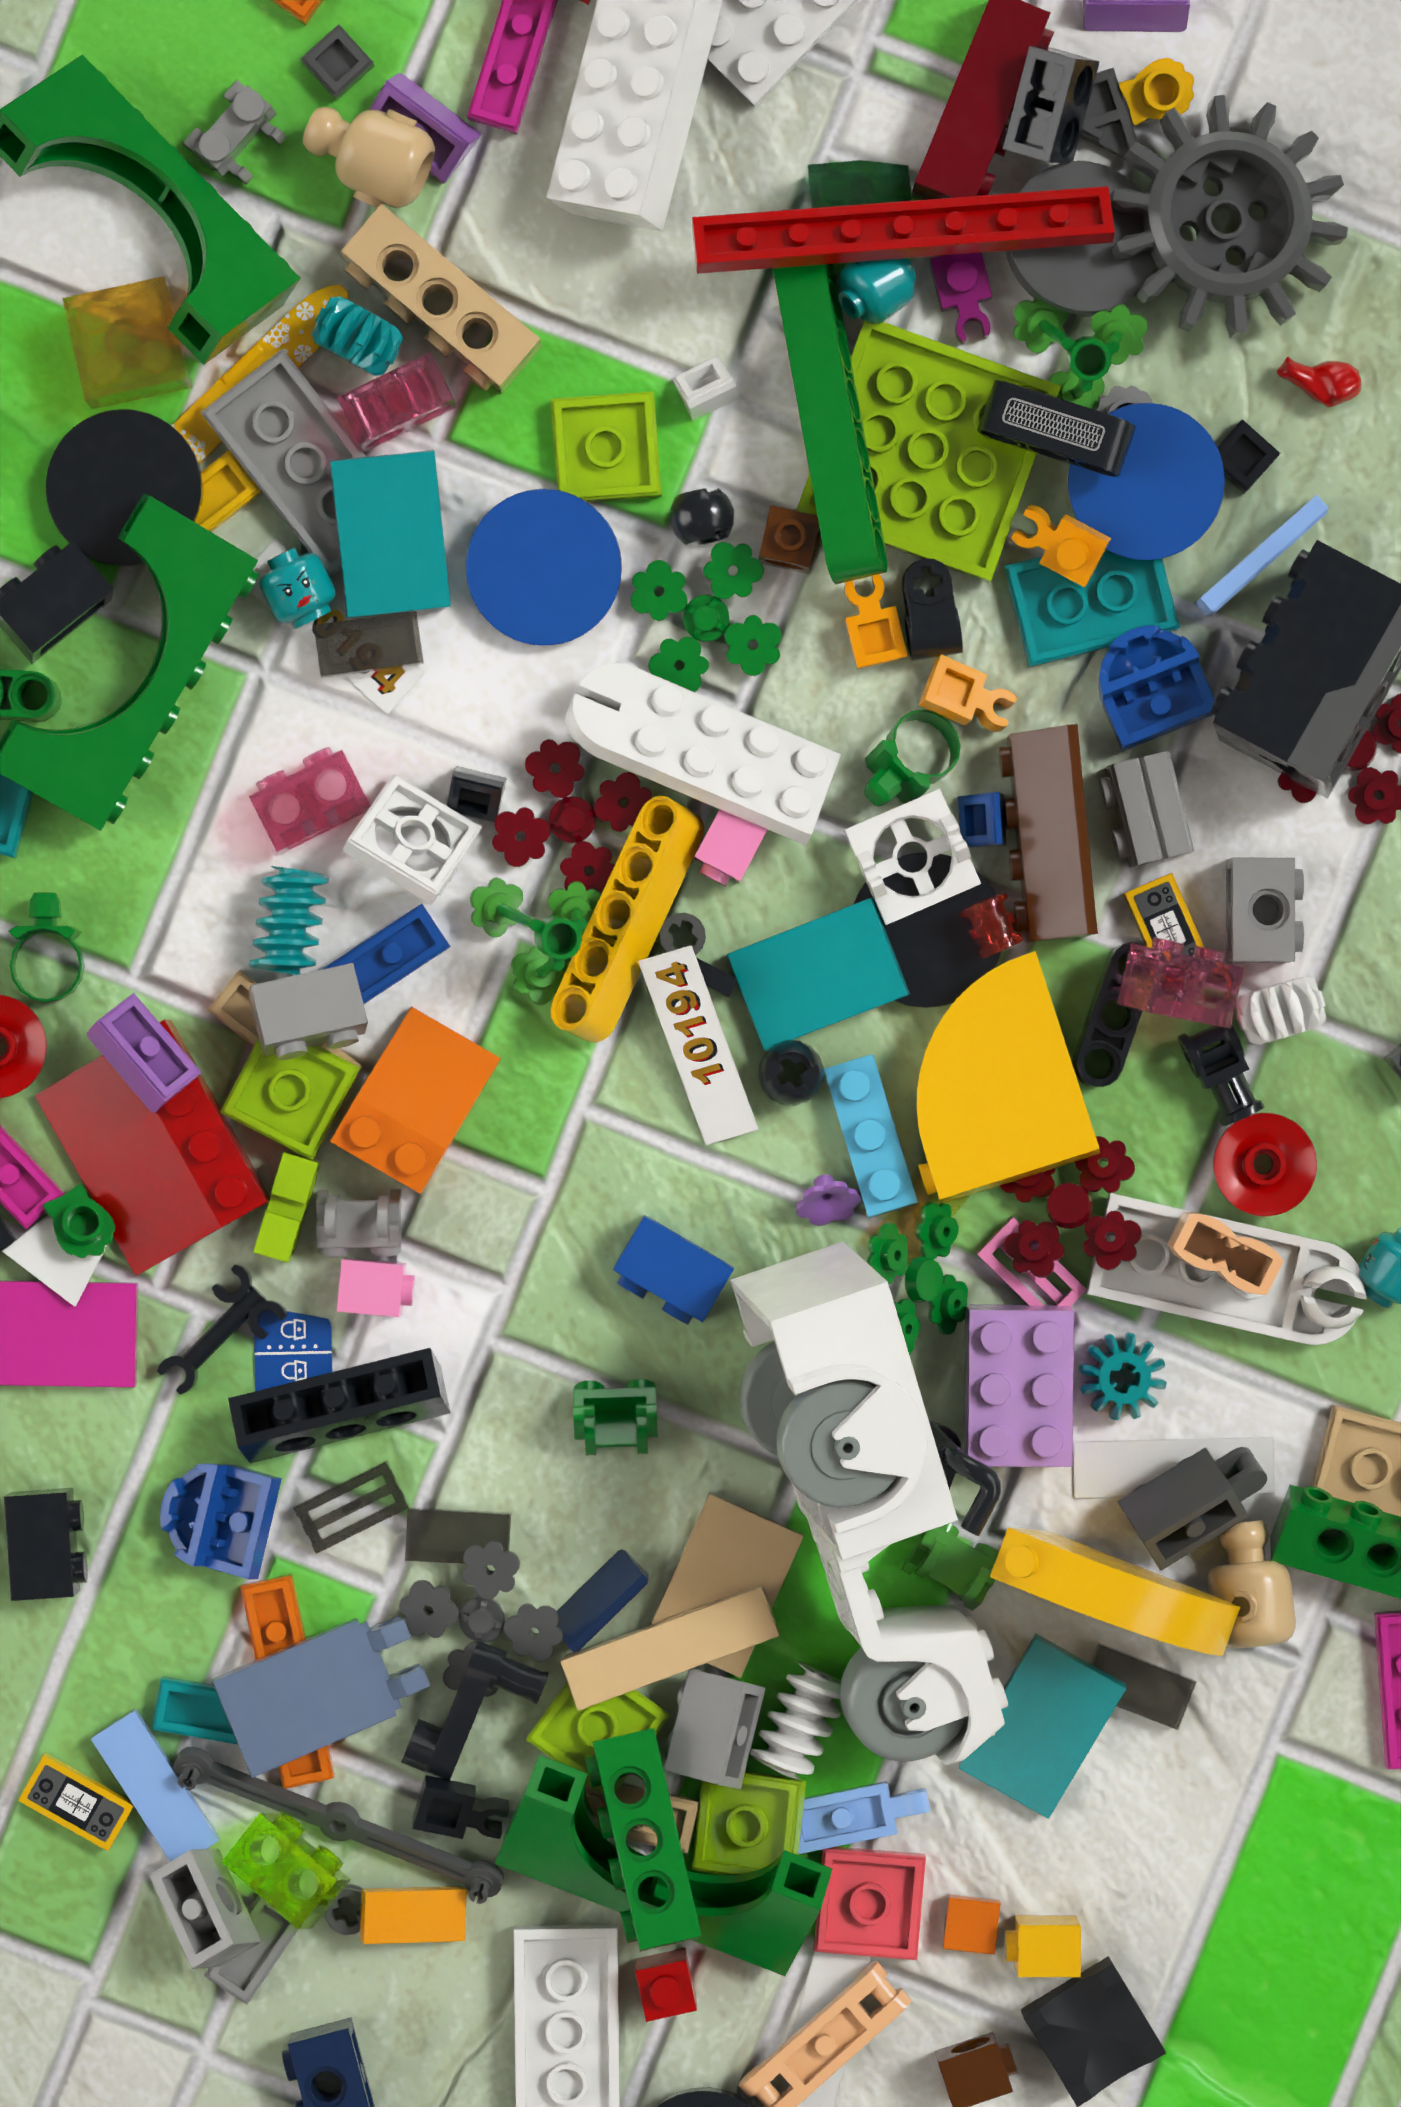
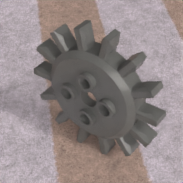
M1218 95L1212 98L1207 108L1206 118L1209 134L1194 138L1184 118L1175 108L1163 115L1160 119L1163 133L1175 150L1167 160L1162 159L1147 146L1134 142L1123 158L1133 168L1150 177L1152 182L1147 193L1127 188L1114 189L1110 194L1111 208L1119 212L1143 215L1144 232L1126 235L1113 246L1111 251L1114 259H1130L1140 253L1150 252L1156 265L1159 267V271L1146 278L1136 295L1143 304L1157 298L1166 285L1172 282L1188 293L1187 301L1180 311L1179 329L1187 332L1190 331L1201 319L1206 300L1222 302L1226 308L1225 325L1230 339L1241 338L1247 332L1249 317L1246 309V300L1261 296L1267 305L1270 315L1280 326L1296 315L1292 301L1280 285V281L1288 274L1297 278L1306 287L1320 292L1328 284L1332 276L1323 267L1310 261L1303 255L1308 241L1326 246L1340 245L1347 238L1348 227L1335 222H1322L1312 219L1311 202L1329 199L1344 185L1341 175L1323 176L1316 181L1306 183L1296 167L1298 162L1310 155L1319 137L1313 131H1309L1297 137L1287 151H1281L1278 147L1267 141L1268 133L1274 125L1276 117V105L1268 102L1252 118L1249 134L1231 131L1229 127L1230 110L1225 95ZM1207 180L1214 181L1219 187V195H1207L1203 190V182ZM1249 206H1260L1264 210V220L1256 221L1252 219L1248 213ZM1220 207L1233 211L1238 220L1236 231L1230 234L1217 231L1211 222L1212 211ZM1183 225L1193 227L1196 231V240H1184L1180 235V227ZM1230 249L1238 251L1242 258L1241 265L1233 266L1229 264L1225 257L1226 251Z

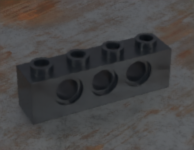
M431 1348L228 1398L237 1447L249 1463L451 1413L441 1365Z

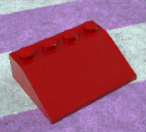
M164 1019L159 1022L196 1065L172 1020ZM103 1055L35 1095L90 1196L112 1217L115 1224L113 1237L135 1276L270 1201L269 1193L224 1114L220 1113L221 1108L202 1074L155 1113H152Z

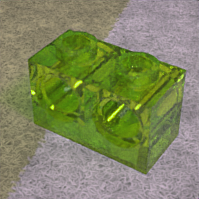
M282 1811L278 1815L275 1813H259L221 1863L298 1930L311 1929L351 1879L340 1870L344 1864L338 1856L322 1845L314 1848L302 1837L305 1829L294 1818ZM270 1835L279 1844L278 1858L272 1864L267 1863L261 1853L262 1843ZM307 1869L313 1871L318 1879L317 1891L310 1898L302 1893L299 1885L300 1877Z

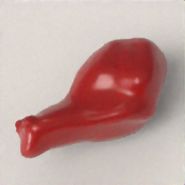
M1286 357L1283 364L1277 369L1279 377L1290 381L1301 388L1313 400L1327 407H1334L1349 401L1361 391L1362 381L1359 371L1349 363L1325 361L1311 367Z

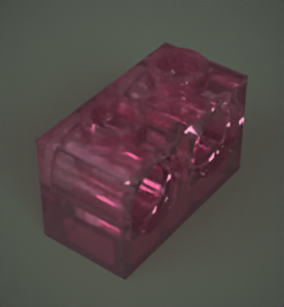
M431 352L337 397L363 453L457 408Z
M326 747L302 760L305 766L304 769L288 777L284 770H281L256 783L259 791L250 795L249 798L277 853L283 854L367 812L371 807V803L343 750L333 754L331 748ZM329 772L341 773L346 780V790L336 800H325L318 791L320 779ZM284 795L294 796L300 805L297 818L288 824L278 823L272 814L274 802Z
M1154 937L1152 947L1131 943L1117 1004L1149 1013L1231 1028L1244 967L1224 963L1226 952L1195 946L1194 954L1188 955L1183 954V943Z

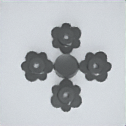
M496 1540L487 1542L485 1547L479 1544L471 1545L464 1552L463 1561L467 1567L462 1572V1579L466 1584L474 1585V1590L479 1597L466 1602L460 1613L457 1605L449 1601L451 1592L446 1586L440 1585L434 1588L426 1580L414 1582L409 1590V1596L404 1597L400 1601L399 1608L403 1614L407 1615L404 1621L410 1634L420 1636L427 1632L430 1637L439 1638L443 1635L445 1626L453 1625L459 1618V1624L463 1633L471 1640L476 1641L469 1643L463 1651L455 1649L448 1655L450 1666L443 1673V1682L451 1690H458L478 1640L490 1642L496 1639L504 1629L505 1635L510 1640H513L512 1650L516 1655L525 1656L529 1654L533 1660L539 1662L548 1660L553 1653V1646L560 1644L563 1640V1631L557 1627L559 1621L558 1613L551 1606L545 1605L536 1609L532 1604H523L518 1610V1615L510 1616L505 1622L504 1611L501 1605L493 1598L497 1596L499 1591L509 1592L515 1586L513 1575L520 1568V1560L514 1552L503 1551L502 1544ZM487 1565H492L495 1570H489ZM426 1606H431L433 1611H429ZM531 1628H537L539 1633H534ZM494 1686L492 1691L487 1689L484 1697L494 1695L498 1688Z

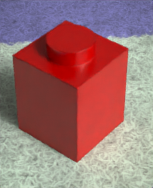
M686 1948L635 1959V1973L646 2022L697 2011V1998Z

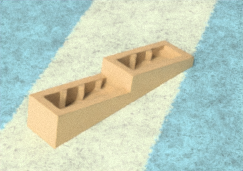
M761 1585L667 1617L663 1622L581 1649L579 1652L575 1651L566 1654L560 1662L577 1710L579 1711L778 1637L780 1632L764 1587Z

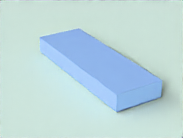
M1318 495L1314 496L1194 604L1205 616L1213 615L1328 513L1327 509L1329 507Z
M137 1709L132 1710L91 1738V1741L170 1862L189 1850L207 1849L220 1840V1836L190 1790H186V1784L184 1788L179 1786V1777L175 1773L173 1764Z

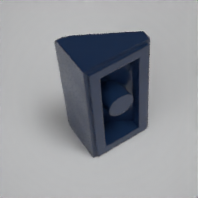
M618 1550L557 1610L559 1616L557 1627L563 1631V1640L573 1652H579L648 1584V1573L626 1550Z

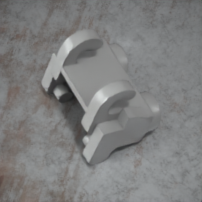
M236 80L223 95L231 105L205 133L196 127L185 139L183 145L222 177L229 171L247 185L253 178V175L234 160L260 130L278 145H281L287 136L278 127L272 126L267 121H271L277 114L272 106L258 92L251 89L248 85L245 87Z
M391 1189L390 1195H379L378 1200H340L339 1195H329V1190H318L316 1201V1238L319 1254L325 1257H340L348 1254L349 1248L370 1247V1252L380 1257L399 1254L401 1252L402 1237L401 1189Z

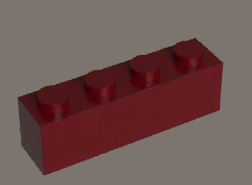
M988 0L915 180L912 192L928 199L989 195L996 175L987 172L994 153L1002 157L1006 153V150L1003 149L1009 126L1006 123L1015 103L1029 46L1049 47L1054 31L1045 27L1051 12L1021 0Z

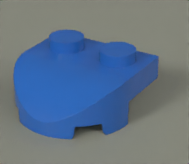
M1141 626L1123 633L1110 645L1101 664L1098 688L1102 706L1122 752L1213 716L1210 711L1215 698L1200 666V656L1192 643L1184 636L1179 637L1172 632L1161 630L1159 626Z
M205 1463L195 1465V1468L188 1471L181 1478L174 1479L164 1494L160 1510L161 1528L163 1531L168 1532L176 1548L174 1554L183 1562L194 1567L204 1566L248 1580L258 1579L282 1478L233 1464Z

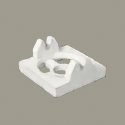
M393 774L346 841L342 851L432 905L437 896H441L447 883L451 881L482 827ZM405 810L417 812L419 815H409L400 818L391 812ZM433 822L443 831L448 840L449 847L435 839V830L432 827ZM378 825L393 833V840L397 847L391 855L383 852L376 842L375 830ZM405 826L420 828L426 834L428 842L423 845L408 843L401 835V828ZM427 854L442 863V865L426 871H415L406 866L405 863L411 855Z
M941 789L844 830L885 925L981 884L970 859L971 856L967 843L961 836L960 827L953 814H951ZM905 819L927 820L938 827L945 835L929 842L918 837H912ZM890 826L897 844L892 851L891 858L875 864L873 856L876 842L882 832ZM906 843H918L923 846L927 853L926 865L919 872H906L898 864V851ZM951 850L952 858L949 873L941 885L934 888L927 872L932 865L933 857ZM895 873L912 878L919 895L907 896L898 894L885 886L882 879Z

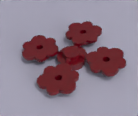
M1401 693L1397 694L1390 704H1381L1376 713L1379 722L1375 724L1373 734L1367 729L1345 770L1349 771L1361 770L1357 776L1358 786H1354L1349 790L1348 798L1351 803L1356 804L1355 816L1363 824H1372L1378 819L1384 824H1389L1395 820L1396 810L1401 809V785H1397L1398 775L1391 770L1384 771L1381 774L1377 769L1368 767L1373 762L1377 753L1376 741L1382 745L1391 744L1393 751L1401 754V727L1398 725V721L1401 719ZM1282 774L1278 777V786L1285 791L1291 790L1292 797L1297 802L1308 803L1315 798L1316 792ZM1376 791L1382 793V800L1375 799L1374 793Z
M547 739L541 743L540 751L532 752L527 756L525 768L534 777L533 787L536 791L543 793L549 790L553 796L562 799L551 809L549 823L542 818H534L533 811L527 807L520 808L516 814L509 811L500 813L494 822L495 830L498 834L492 840L493 848L498 852H504L505 860L509 865L521 867L528 862L529 857L540 859L544 855L545 847L543 842L548 840L552 830L554 835L560 840L567 843H576L571 849V858H565L560 864L561 872L567 876L564 888L567 890L570 883L579 881L584 884L586 890L596 889L602 893L615 864L610 862L612 853L608 848L599 847L595 849L591 843L583 841L592 833L595 827V815L602 821H610L613 830L623 832L629 825L633 827L640 810L652 798V792L646 787H640V780L634 773L624 772L616 778L615 782L605 780L601 783L600 794L602 797L596 800L594 809L582 798L568 797L574 789V782L580 781L584 777V768L578 763L580 760V750L572 742H563L557 745L554 740ZM553 764L560 765L561 769L558 773L551 771ZM623 798L629 801V805L626 808L619 806V801ZM524 832L526 834L525 840L518 841L516 839L517 833ZM590 866L594 869L592 876L585 875L584 870L586 867Z
M1096 1136L1100 1154L1075 1161L1076 1168L1081 1171V1186L1073 1183H1064L1055 1188V1182L1051 1175L1055 1173L1056 1168L1000 1185L1004 1192L1015 1193L1017 1200L1022 1203L1030 1202L1034 1196L1038 1198L1048 1197L1046 1210L1052 1222L1045 1221L1036 1226L1033 1221H1023L1019 1225V1233L1010 1234L1004 1242L1006 1253L1014 1258L1013 1267L1015 1271L1026 1273L1030 1270L1038 1278L1049 1276L1054 1270V1261L1060 1260L1065 1253L1063 1245L1058 1242L1060 1233L1057 1226L1064 1229H1074L1086 1223L1085 1233L1088 1237L1083 1244L1084 1252L1090 1257L1096 1256V1262L1100 1268L1111 1271L1120 1265L1121 1260L1130 1262L1136 1258L1137 1250L1134 1245L1140 1241L1142 1236L1141 1228L1136 1222L1132 1220L1125 1221L1124 1216L1119 1211L1109 1212L1106 1218L1102 1216L1089 1218L1092 1213L1093 1203L1088 1192H1097L1103 1188L1107 1193H1115L1121 1187L1120 1181L1129 1180L1134 1175L1135 1164L1130 1157L1126 1156L1127 1149L1123 1142L1116 1140L1109 1144L1108 1140L1104 1137ZM1102 1161L1108 1162V1165L1104 1168L1099 1166ZM1113 1235L1116 1238L1113 1242H1108V1236ZM1033 1244L1039 1245L1037 1250L1030 1249Z

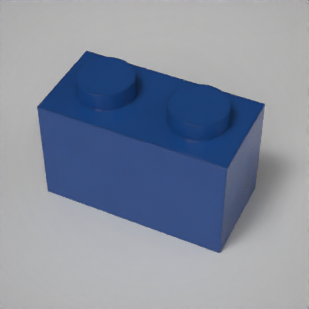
M644 1214L614 1265L613 1270L621 1275L617 1282L618 1285L643 1299L648 1291L666 1301L662 1307L664 1312L689 1325L693 1317L703 1323L732 1274L734 1266Z

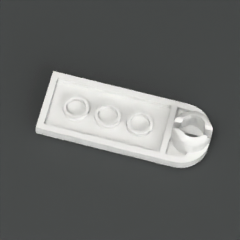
M723 0L708 60L756 107L858 0Z
M620 663L604 664L590 670L581 679L565 715V724L570 736L593 756L804 845L807 844L812 835L841 756L837 752L641 669Z
M1108 1193L1103 1217L1106 1218L1107 1214L1111 1211H1119L1124 1216L1125 1221L1132 1220L1140 1226L1142 1236L1140 1241L1134 1245L1137 1250L1136 1258L1130 1262L1121 1260L1120 1265L1114 1270H1103L1098 1266L1096 1256L1094 1257L1086 1294L1309 1345H1321L1339 1339L1351 1329L1364 1311L1357 1307L1314 1298L1316 1288L1366 1300L1364 1282L1360 1278L1358 1264L1349 1253L1334 1244L1210 1216L1228 1226L1235 1235L1259 1240L1272 1247L1282 1257L1284 1262L1268 1294H1252L1231 1286L1221 1279L1215 1271L1203 1270L1185 1263L1168 1248L1167 1243L1182 1213L1192 1211ZM1110 1235L1108 1236L1107 1241L1113 1242L1116 1237Z
M618 1924L514 1926L516 2107H620Z

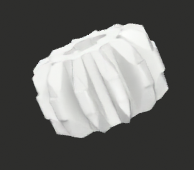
M1306 976L1241 995L1235 1002L1238 1012L1236 1017L1240 1031L1243 1030L1246 1041L1254 1045L1272 1042L1320 1027L1327 1019L1324 1010L1326 1005L1322 992L1318 990L1315 979Z

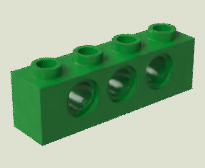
M1289 1484L1270 1535L1271 1561L1401 1599V1517L1383 1512L1376 1505L1366 1501L1352 1503L1332 1497L1330 1493L1318 1487L1300 1488ZM1328 1529H1338L1342 1531L1341 1534L1334 1537H1328L1321 1534L1323 1531ZM1380 1543L1392 1546L1385 1551L1371 1549L1372 1546Z
M654 1728L593 1742L595 1754L585 1756L591 1786L602 1785L607 1806L597 1808L603 1839L614 1837L618 1858L608 1861L615 1891L626 1889L630 1910L622 1911L620 1914L627 1943L637 1941L639 1951L642 1952L701 1938L700 1926ZM634 1775L643 1781L646 1790L640 1801L634 1804H626L616 1797L614 1789L621 1777ZM639 1826L650 1828L657 1837L656 1848L646 1856L633 1854L626 1844L629 1832ZM649 1878H658L665 1882L669 1889V1898L666 1903L658 1908H649L643 1905L638 1897V1889L642 1882Z

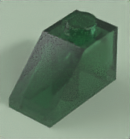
M864 160L807 165L805 178L808 208L912 201L909 165Z

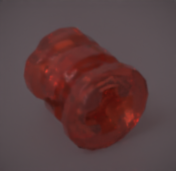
M1006 892L984 899L959 912L961 918H970L973 928L969 929L973 939L978 938L982 946L979 950L981 958L994 955L1023 941L1021 933H1015L1012 923L1016 921L1013 913H1006L1003 903L1008 899Z

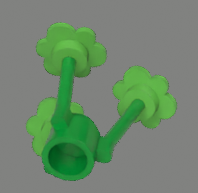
M1034 299L1033 301L1023 300L1019 302L1014 309V318L1018 322L1013 328L1014 337L1019 341H1025L1027 348L1034 353L1046 351L1051 342L1058 343L1067 350L1068 373L1058 371L1049 378V382L1061 386L1057 396L1059 399L1096 410L1100 402L1098 397L1102 395L1105 389L1102 377L1109 371L1111 364L1120 365L1127 360L1129 354L1138 355L1144 349V342L1141 338L1147 332V320L1140 314H1130L1128 307L1123 304L1114 306L1111 312L1103 310L1095 313L1091 319V328L1095 334L1093 336H1083L1074 341L1065 334V330L1062 327L1068 320L1069 312L1056 309L1040 299L1037 301Z
M496 877L490 880L488 887L479 886L472 891L470 903L475 910L471 914V922L477 927H483L486 934L495 938L505 934L508 924L515 925L518 923L535 932L534 940L536 945L530 949L529 954L520 953L512 959L511 971L517 977L514 981L515 991L519 994L528 993L529 999L533 1003L544 1005L552 999L553 993H556L563 979L562 975L567 969L566 959L574 956L580 949L582 935L602 893L596 889L586 890L584 884L579 881L570 883L567 890L563 888L556 889L548 897V906L553 913L540 921L520 912L518 909L523 901V892L520 887L514 884L506 885L504 880Z

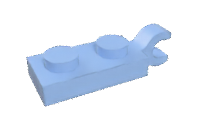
M884 1781L805 1797L798 1854L898 1834L895 1818L930 1812L926 1788L890 1796L888 1782Z

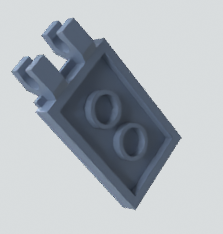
M396 1616L372 1627H369L367 1621L359 1624L358 1619L354 1618L211 1679L252 1778L397 1716L395 1710L402 1708L399 1698L410 1696L431 1686L423 1666H420L419 1663L391 1675L387 1672L379 1651L388 1649L411 1638L403 1618Z

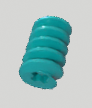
M270 866L276 869L278 874L263 877L262 884L275 891V895L259 898V905L271 911L272 915L256 919V926L269 932V936L253 939L252 943L254 947L265 952L266 956L250 960L249 966L254 969L300 975V969L316 965V959L304 953L303 948L317 946L320 941L317 937L306 932V928L321 925L323 918L310 912L309 909L326 902L325 897L312 891L313 886L327 884L329 877L310 871Z

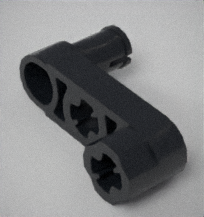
M478 1640L443 1728L418 1719L401 1763L450 1781L487 1689L492 1691L495 1686L530 1700L537 1705L549 1673L507 1658V1651Z

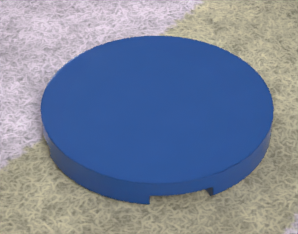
M1138 403L1124 406L1108 413L1134 424L1136 430L1119 477L1103 475L1070 464L1068 495L1076 520L1110 537L1111 540L1106 550L1121 557L1134 560H1157L1185 550L1199 540L1209 529L1222 503L1225 474L1221 455L1215 442L1198 421L1171 406L1156 403Z
M555 489L528 490L517 493L498 503L483 517L476 527L466 557L468 587L480 613L495 629L504 635L531 645L562 644L572 641L594 628L611 608L617 596L622 575L620 547L609 523L600 512L585 500L571 493Z

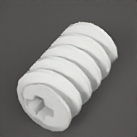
M797 1662L805 1670L804 1675L787 1674L785 1678L796 1689L795 1693L778 1692L777 1698L787 1708L786 1712L769 1711L767 1715L778 1726L776 1732L760 1730L758 1734L769 1745L768 1749L751 1748L750 1755L781 1774L800 1779L796 1773L809 1775L813 1773L815 1767L805 1755L819 1756L822 1755L824 1747L814 1736L830 1737L833 1732V1728L823 1717L839 1718L842 1710L832 1700V1698L840 1699L841 1681L816 1668Z

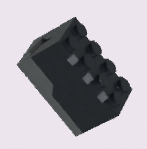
M1316 540L1310 552L1302 549L1293 562L1288 577L1293 579L1288 595L1285 598L1276 595L1268 606L1262 619V623L1267 625L1263 639L1260 643L1250 640L1243 650L1236 665V668L1241 670L1238 683L1233 689L1226 685L1222 688L1210 713L1215 715L1213 725L1219 741L1328 799L1401 671V583Z

